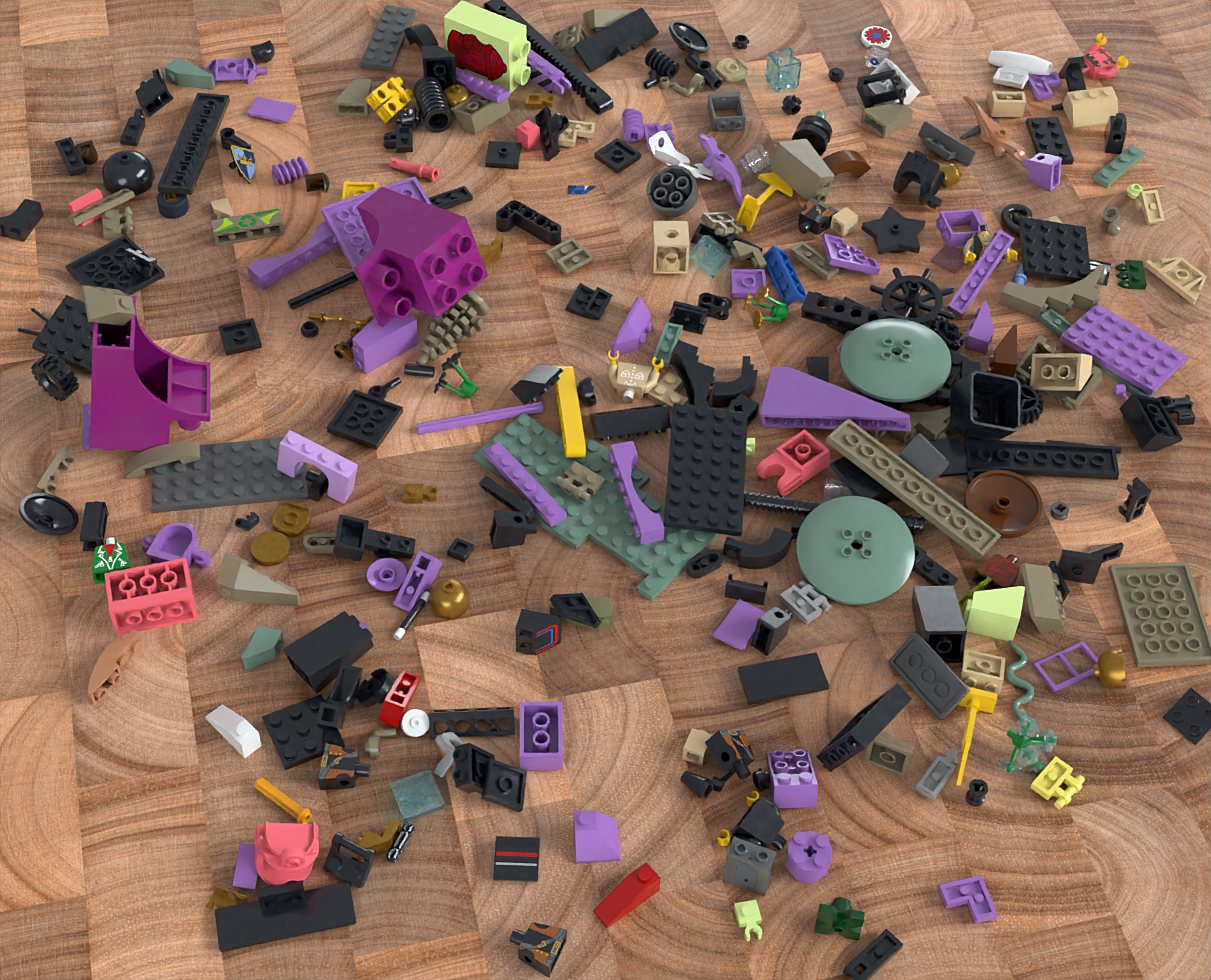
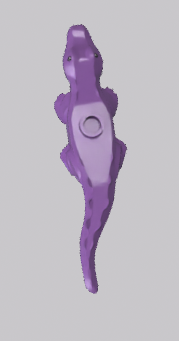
M699 135L698 139L701 147L707 153L706 159L703 160V166L713 169V178L718 181L726 180L731 184L734 197L741 206L743 202L741 178L736 165L732 163L725 153L720 151L716 140L712 136Z

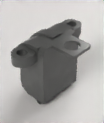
M921 433L916 435L898 455V457L932 483L949 465V461Z

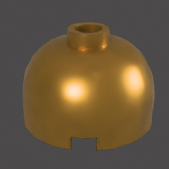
M452 85L443 92L449 109L472 96L470 91L461 85Z
M446 578L433 586L430 591V608L438 617L442 618V616L449 617V619H454L462 616L467 611L469 593L466 586L459 580Z
M1122 647L1102 652L1098 658V664L1094 665L1095 677L1100 676L1102 684L1110 689H1127L1126 684L1122 685V680H1126L1123 656H1118V652H1122Z

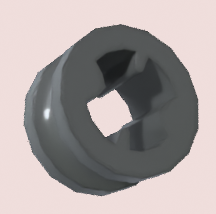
M1055 502L1052 505L1051 516L1056 520L1067 518L1069 512L1068 505L1063 502Z

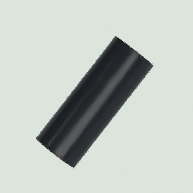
M405 364L404 374L434 378L435 367Z

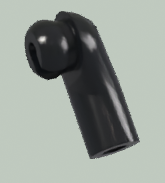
M652 70L648 73L650 79L643 82L645 89L659 83V72L657 70Z
M250 512L251 516L247 515V520L237 518L235 526L249 531L259 523V516L255 512Z

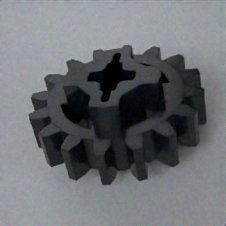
M936 317L929 324V329L937 333L949 349L956 352L964 344V338L961 337L963 334L958 331L959 328L954 323H949L948 319L944 320L943 317Z

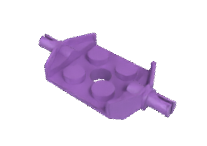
M251 58L214 59L210 61L204 71L213 75L215 86L216 81L247 80L249 85L256 78V75L267 74V67L257 68V65H255Z

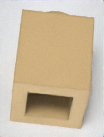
M845 207L832 216L830 229L844 237L856 229L858 215Z
M692 728L683 748L682 759L702 766L709 752L705 742L712 735L704 730Z

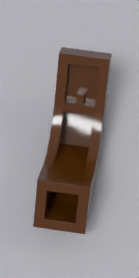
M852 150L838 151L822 159L835 176L840 173L850 172L859 179L871 169L865 158Z

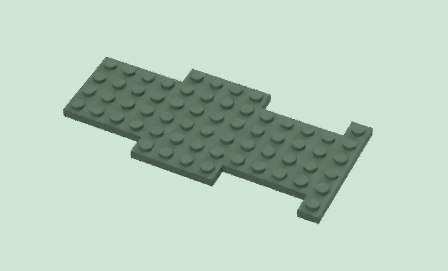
M524 412L473 455L474 461L510 484L484 456V449L500 442L567 513L566 519L552 527L537 512L532 520L574 549L579 548L589 538L646 577L637 586V592L650 601H653L686 569L688 560L700 555L721 535L664 527V540L640 544L639 538L634 535V524L629 521L628 507L625 508L623 503L624 495L619 492L618 478L615 479L613 474L614 466L608 460V453H611V451L591 439L585 444V458H566L563 438ZM574 461L606 479L605 485L595 495L589 493L591 496L588 501L582 498L578 499L574 496V493L561 489L560 485L555 483L558 476L565 479L563 472ZM636 467L633 468L631 479L638 497L653 513H659L664 524L665 505L641 490L650 482V476Z

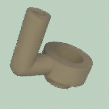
M699 73L695 74L688 89L678 84H675L673 89L689 97L694 90L697 91L703 88L705 84L704 76Z
M397 728L373 730L371 736H369V741H365L366 754H370L371 758L380 757L379 738L397 736Z

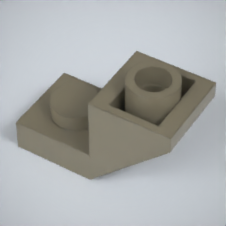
M736 240L733 241L731 253L734 258H737L739 262L750 258L754 268H766V262L759 248Z

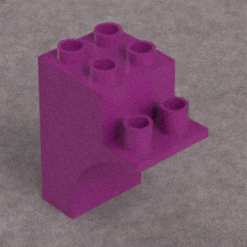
M384 187L378 189L357 206L372 242L373 249L354 267V270L379 326L384 327L395 317L399 319L406 318L412 308L438 318L488 276L466 217Z
M131 296L136 313V296ZM137 314L125 326L94 323L90 448L144 451L169 443L170 420H178L179 427L188 431L199 428L201 421L210 422V363L184 359L160 348L144 333L137 319Z

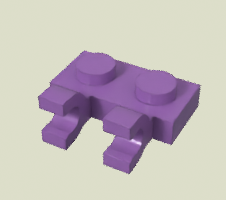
M659 123L643 125L648 151H651L649 139L660 131L667 133L675 148L674 134H672V131H668L672 130L671 123L662 126ZM661 137L658 141V145L660 148L664 145L663 137Z

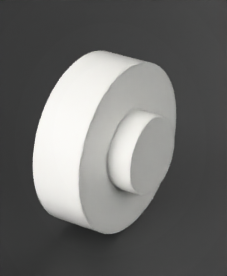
M412 709L406 712L401 720L402 730L410 737H419L425 734L429 728L427 714L419 709Z

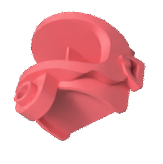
M265 821L264 826L263 824H257L254 832L255 866L262 880L268 885L274 886L285 884L292 880H303L305 882L319 853L318 825H316V822H312V824L268 823V821Z

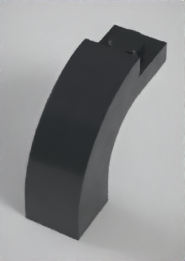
M424 23L408 27L404 30L409 44L416 43L421 53V46L439 45L431 29Z
M743 356L742 375L738 379L731 382H714L712 407L727 408L731 400L736 399L740 394L748 398L751 397L756 387L758 370H754V364H750V356Z
M774 527L769 539L756 545L746 544L727 537L724 542L723 555L739 560L738 567L768 568L777 564L786 556L791 547L793 533Z

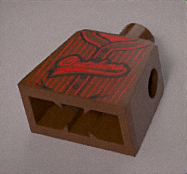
M995 554L976 569L973 582L985 590L1013 587L1020 571V567L1016 565L1018 558L1012 554L1008 555L1007 558L1000 554Z

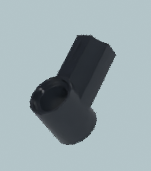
M224 128L220 131L221 145L224 149L230 150L229 145H234L251 150V144L235 135L234 129Z

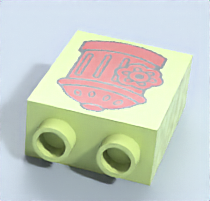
M463 0L444 16L445 48L447 51L455 54L456 68L509 90L510 94L520 84L525 85L528 82L531 69L527 66V56L531 44L527 41L526 25Z

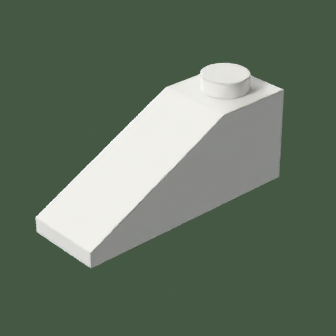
M221 705L206 716V720L244 758L262 746L259 732L245 718L226 706Z

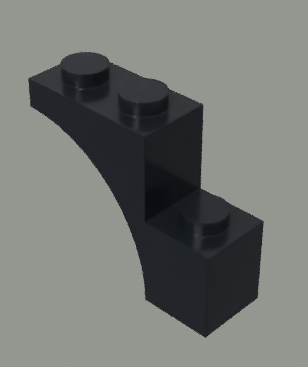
M341 664L330 695L320 704L316 720L317 724L343 728L347 708H354L363 668Z

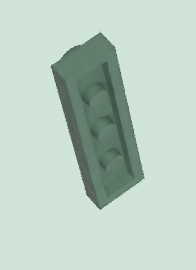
M1130 145L1094 176L1093 181L1108 188L1144 157L1145 152Z

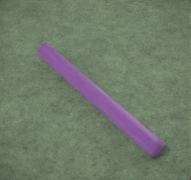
M541 401L526 405L418 423L416 429L419 435L519 417L523 412L527 415L541 413L544 411V406Z

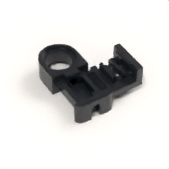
M1186 394L1182 398H1171L1170 396L1157 397L1166 405L1165 409L1168 414L1174 413V410L1175 413H1178V426L1194 424L1196 417L1192 411L1193 402L1190 401L1189 395Z

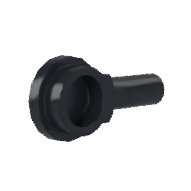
M396 377L383 386L375 385L369 389L368 395L384 400L389 390L401 383V379Z

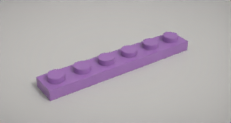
M456 68V85L464 86L469 91L496 103L510 97L509 90Z
M1002 230L998 231L949 303L948 310L962 318L1014 241V237Z
M500 442L484 449V456L550 527L567 518V513Z

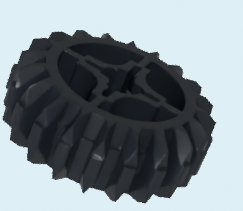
M1026 383L1024 385L1021 384L1020 424L1025 426L1028 423L1033 424L1035 420L1038 421L1044 406V400H1042L1043 398L1039 394V390H1033V386L1028 387Z

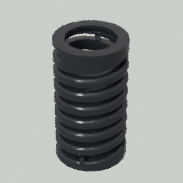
M424 77L418 80L413 86V94L424 126L433 133L447 130L452 124L453 117L440 82L433 77Z

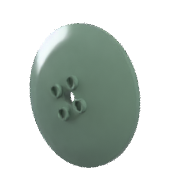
M890 318L871 321L853 330L841 347L840 365L846 379L862 393L888 402H910L925 398L943 386L950 373L951 355L946 343L933 330L913 321ZM898 352L900 353V355H894L892 353Z
M843 496L820 504L805 518L797 537L796 555L804 577L819 593L843 604L870 605L891 597L905 584L913 568L915 547L907 525L891 508L870 498ZM857 542L861 544L862 548L855 550L851 544Z

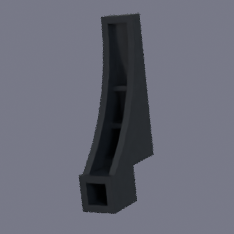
M678 340L672 351L669 364L673 365L682 380L689 405L707 407L706 399H709L712 389L709 388L713 386L716 378L713 376L715 368L698 362L699 355H696L698 347Z

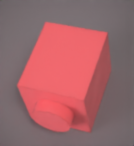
M529 120L517 126V143H521V146L527 150L540 142V127Z

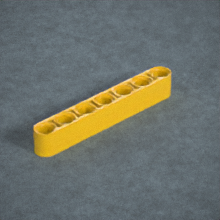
M554 366L563 370L558 375L560 379L555 383V391L565 457L585 458L586 445L573 366Z

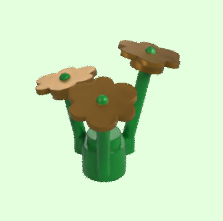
M762 285L756 291L754 300H752L753 297L750 296L751 291H749L743 309L746 310L747 306L750 307L751 304L771 310L770 314L773 317H763L761 311L755 309L752 319L753 326L757 330L760 329V324H763V321H776L780 323L788 315L786 304L769 297V288L765 285ZM767 299L776 305L770 306L761 302Z

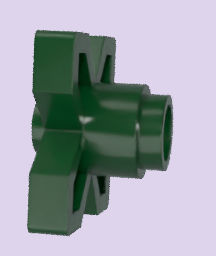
M842 897L833 899L830 905L819 904L814 932L826 935L837 933L847 939L859 940L865 912L853 910L851 901Z

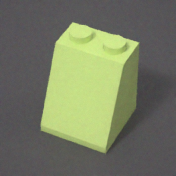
M1018 586L974 592L972 600L968 599L966 611H964L963 615L967 632L1005 641L1011 640L1013 642L1021 616L1025 587Z

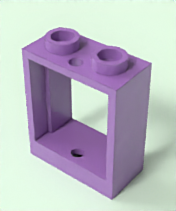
M978 209L940 212L939 218L936 220V227L939 229L942 240L945 241L947 247L965 246L967 240L971 239L974 234H978L977 227L986 225ZM969 225L972 231L953 233L950 226Z

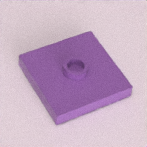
M730 269L732 298H747L749 291H751L750 296L755 298L756 291L762 285L766 286L765 269Z

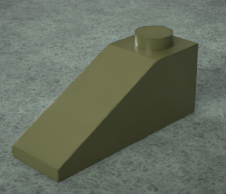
M609 596L587 599L601 621L598 628L562 617V622L591 630H604L613 627V612ZM549 604V614L559 616L553 605Z

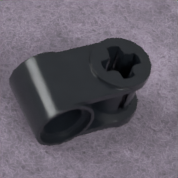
M705 292L699 295L697 306L708 309V317L726 320L729 316L728 311L732 307V301L727 297Z

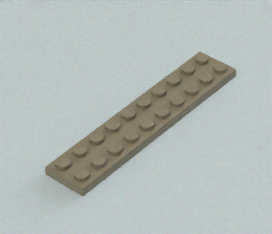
M849 418L827 437L826 442L977 559L980 560L1001 537L998 532Z

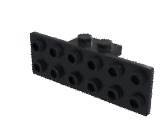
M639 8L575 44L573 48L588 70L593 72L615 58L625 56L629 50L637 49L640 44L657 35L659 31L644 9Z
M292 880L276 886L267 885L262 889H257L259 899L257 901L215 909L220 952L356 924L349 882L306 891L304 890L303 880Z

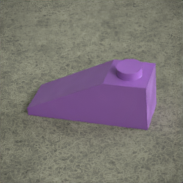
M419 550L393 605L410 612L422 594L434 582L443 562Z

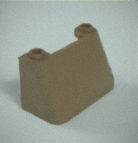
M1040 334L1017 364L1016 378L1023 383H1030L1032 354H1062L1056 350L1054 345L1050 346L1047 344V338ZM1093 366L1091 375L1081 391H1042L1062 402L1063 406L1067 409H1077L1102 382V370Z

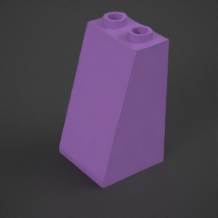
M411 314L404 319L395 317L384 327L378 325L376 318L372 319L352 339V350L356 368L361 369L367 374L418 345L417 319Z

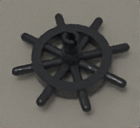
M895 267L892 271L896 279L891 281L885 289L876 285H871L869 288L870 291L882 295V308L876 309L878 311H886L892 315L904 316L928 328L929 324L936 317L941 316L950 320L955 319V314L942 309L943 296L953 294L955 289L949 287L940 290L935 283L928 279L932 272L930 268H926L921 277L917 275L902 276L900 270ZM901 289L904 295L895 293V291ZM922 290H925L929 293L922 296L920 295ZM891 298L900 302L891 305L889 299ZM934 299L935 305L931 306L923 302ZM904 309L902 315L898 314L896 311ZM920 309L929 313L923 316ZM910 313H914L916 318H910Z

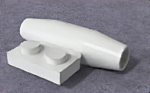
M991 51L988 58L990 64L1000 67L993 77V83L1023 89L1029 75H1049L1052 69L1051 62L1036 56L1013 51Z

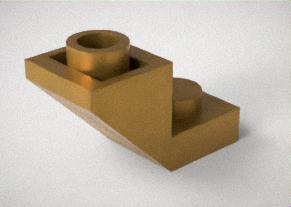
M496 234L495 240L491 241V245L479 244L478 250L484 266L500 259L503 250L502 234Z
M392 819L390 824L383 828L381 836L366 830L363 837L358 838L356 844L366 849L371 848L377 852L376 856L386 853L392 848V843L401 831L400 822ZM357 855L358 860H364L363 857Z

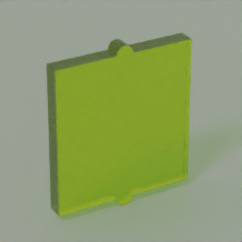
M988 577L968 591L959 602L960 609L967 605L968 599L972 600L974 592L983 591L992 579Z

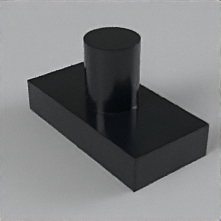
M309 470L306 474V480L313 483L310 486L311 498L319 502L328 490L329 481L323 472L318 473Z

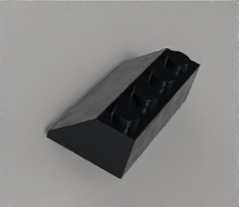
M663 404L590 414L594 435L596 438H600V441L611 440V436L617 435L619 438H627L632 433H637V436L648 435V431L654 430L655 433H664L666 429L671 428L669 406Z

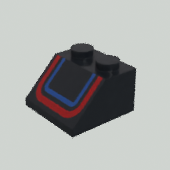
M521 609L515 628L516 652L536 656L560 644L562 639V617Z

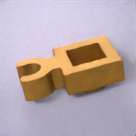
M526 93V109H542V106L553 107V95L542 96V93Z
M404 484L403 503H423V499L436 501V494L430 493H437V488L434 485L423 488V484Z

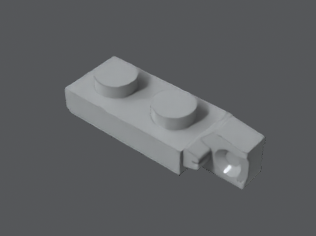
M951 748L946 756L938 755L916 785L915 790L934 801L955 772L958 765L955 761L958 758L959 751Z

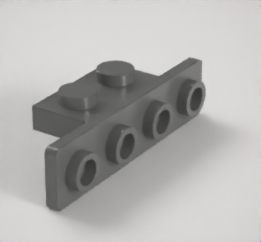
M924 121L918 136L924 139L922 144L927 147V150L938 153L939 157L943 160L957 159L966 166L971 165L976 155L975 150L931 123Z

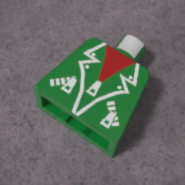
M107 538L105 545L95 548L91 569L95 584L106 583L105 573L131 569L124 543H117L115 538Z

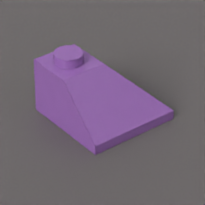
M596 810L574 811L573 828L576 864L620 861L617 820Z

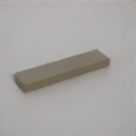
M127 188L121 189L69 215L67 219L69 223L77 226L135 197L134 192Z

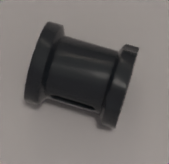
M974 779L970 782L969 790L966 793V801L970 805L977 807L984 803L985 795L988 793L987 783L982 779Z

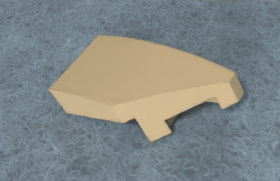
M227 198L211 201V207L214 213L217 214L218 219L234 216Z

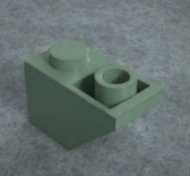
M259 625L256 632L252 633L248 647L244 648L241 659L243 660L244 668L250 670L275 660L284 644L282 631Z

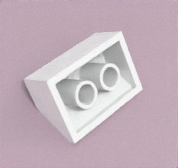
M885 58L870 75L895 69L897 75L901 78L902 88L906 90L904 104H910L920 91L893 62ZM891 79L868 84L875 94L895 90ZM899 99L893 101L884 102V104L887 105L892 103H898L900 101Z

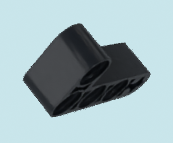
M517 200L508 202L496 212V228L500 232H507L514 226H517L551 246L561 243V225Z

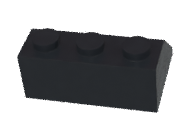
M438 45L421 46L423 78H436L440 82L443 92L447 87L456 85L455 54Z
M1132 394L1119 408L1142 450L1156 452L1183 440L1160 398Z
M845 456L829 465L855 496L870 498L885 505L895 496Z

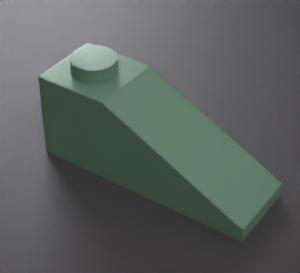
M178 57L164 67L167 80L178 86L215 89L213 75Z

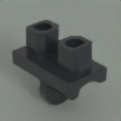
M126 249L127 257L124 265L127 266V270L131 273L137 271L147 277L152 276V270L157 267V259L146 257L140 250Z

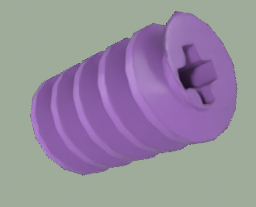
M625 109L622 113L624 140L633 143L644 137L642 113L638 110Z
M300 156L297 157V160L293 158L290 162L287 160L284 164L281 162L278 166L272 165V177L276 186H279V180L282 184H285V178L291 182V176L297 180L298 174L301 178L304 177V172L307 175L309 174L308 166Z

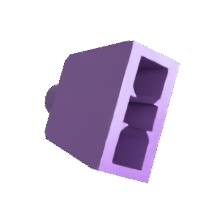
M1038 153L1032 159L1026 158L1024 160L1023 167L1029 169L1028 178L1030 181L1050 192L1060 184L1061 157Z

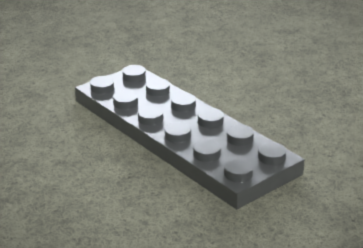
M385 6L361 60V67L392 71L406 38L404 30L411 27L416 15L415 9Z

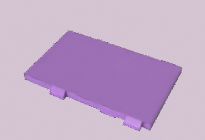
M257 97L247 114L252 117L257 116L270 119L274 122L287 123L296 105Z
M739 599L736 605L729 610L728 616L719 628L715 629L713 637L742 651L748 646L747 643L755 632L758 619L766 612Z

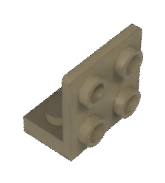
M578 23L562 31H557L553 35L552 45L562 52L574 47L575 44L588 38L589 35L581 24Z

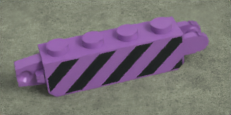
M530 49L527 56V66L531 69L529 79L550 94L555 91L562 94L565 91L564 88L567 90L572 88V84L564 77L562 71Z

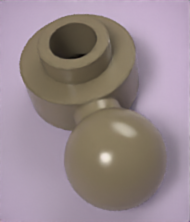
M1115 206L1107 207L1103 211V218L1109 224L1107 231L1110 235L1116 236L1121 232V226L1117 223L1121 218V213Z

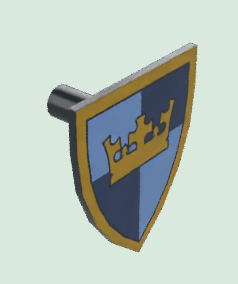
M229 145L233 162L229 163L230 169L237 167L239 177H243L250 184L257 172L255 151Z

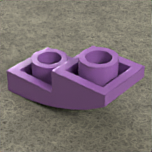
M240 842L232 887L255 890L258 875L255 866V845Z

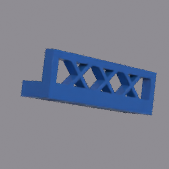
M772 246L763 255V258L782 302L786 306L792 304L796 299L804 302L807 294L787 253Z

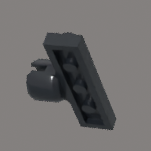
M545 106L535 116L537 126L540 127V142L544 159L550 161L560 152L557 136L569 127V120L565 115L560 116V112L552 115L551 110Z

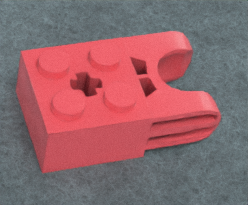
M804 429L776 448V452L761 461L757 466L756 473L763 479L771 476H781L777 482V492L785 496L830 465V450Z

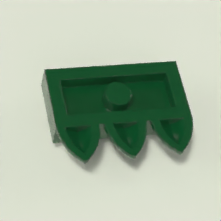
M1125 260L1124 263L1115 267V269L1121 271V273L1116 275V277L1123 280L1118 283L1120 287L1126 289H1146L1147 283L1143 261Z

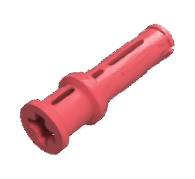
M394 157L390 159L393 163L389 162L390 168L417 174L419 178L425 177L435 182L439 176L438 167L432 168L424 163L418 165Z

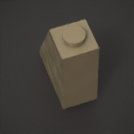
M355 78L334 102L336 115L368 116L370 105L366 102L365 98L372 92L371 79Z
M900 102L866 108L862 112L861 123L881 137L886 138L911 122L913 110L905 104L901 105Z

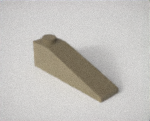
M229 553L224 554L216 581L218 593L222 597L235 601L299 607L301 602L297 590L278 579L274 581L269 579L265 575L266 572L261 569L257 572L248 566L249 562Z

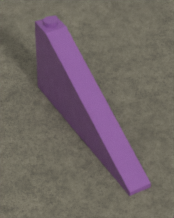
M771 367L760 413L763 427L837 429L849 418L863 430L911 431L910 415L791 367Z

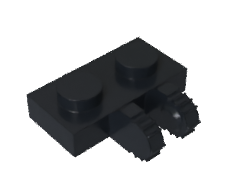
M396 126V132L386 133L383 136V146L386 149H394L396 147L397 153L413 152V126Z

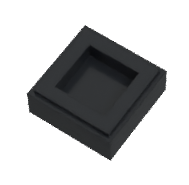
M456 538L448 549L447 556L465 563L474 549V544Z

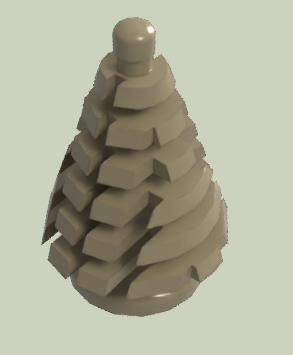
M470 290L442 313V316L438 318L432 316L431 322L433 321L435 325L432 323L428 325L427 330L429 334L425 333L423 339L426 345H421L420 352L422 354L416 359V364L426 366L428 360L434 361L439 358L436 353L444 355L448 352L446 347L453 349L457 347L456 343H463L467 338L474 336L477 331L484 330L485 324L482 318L476 319L474 317L476 315L486 316L490 309L486 302L478 294Z

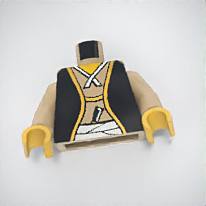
M988 225L978 226V234H974L971 239L967 240L962 250L965 258L964 263L969 261V266L977 264L997 234L989 233ZM1008 248L998 264H1001L1005 257L1008 263L1011 261V258L1017 261L1018 253Z

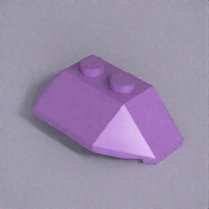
M641 297L636 298L616 337L612 341L611 357H616L617 351L619 356L637 351L640 344H644L646 333L651 331V314Z

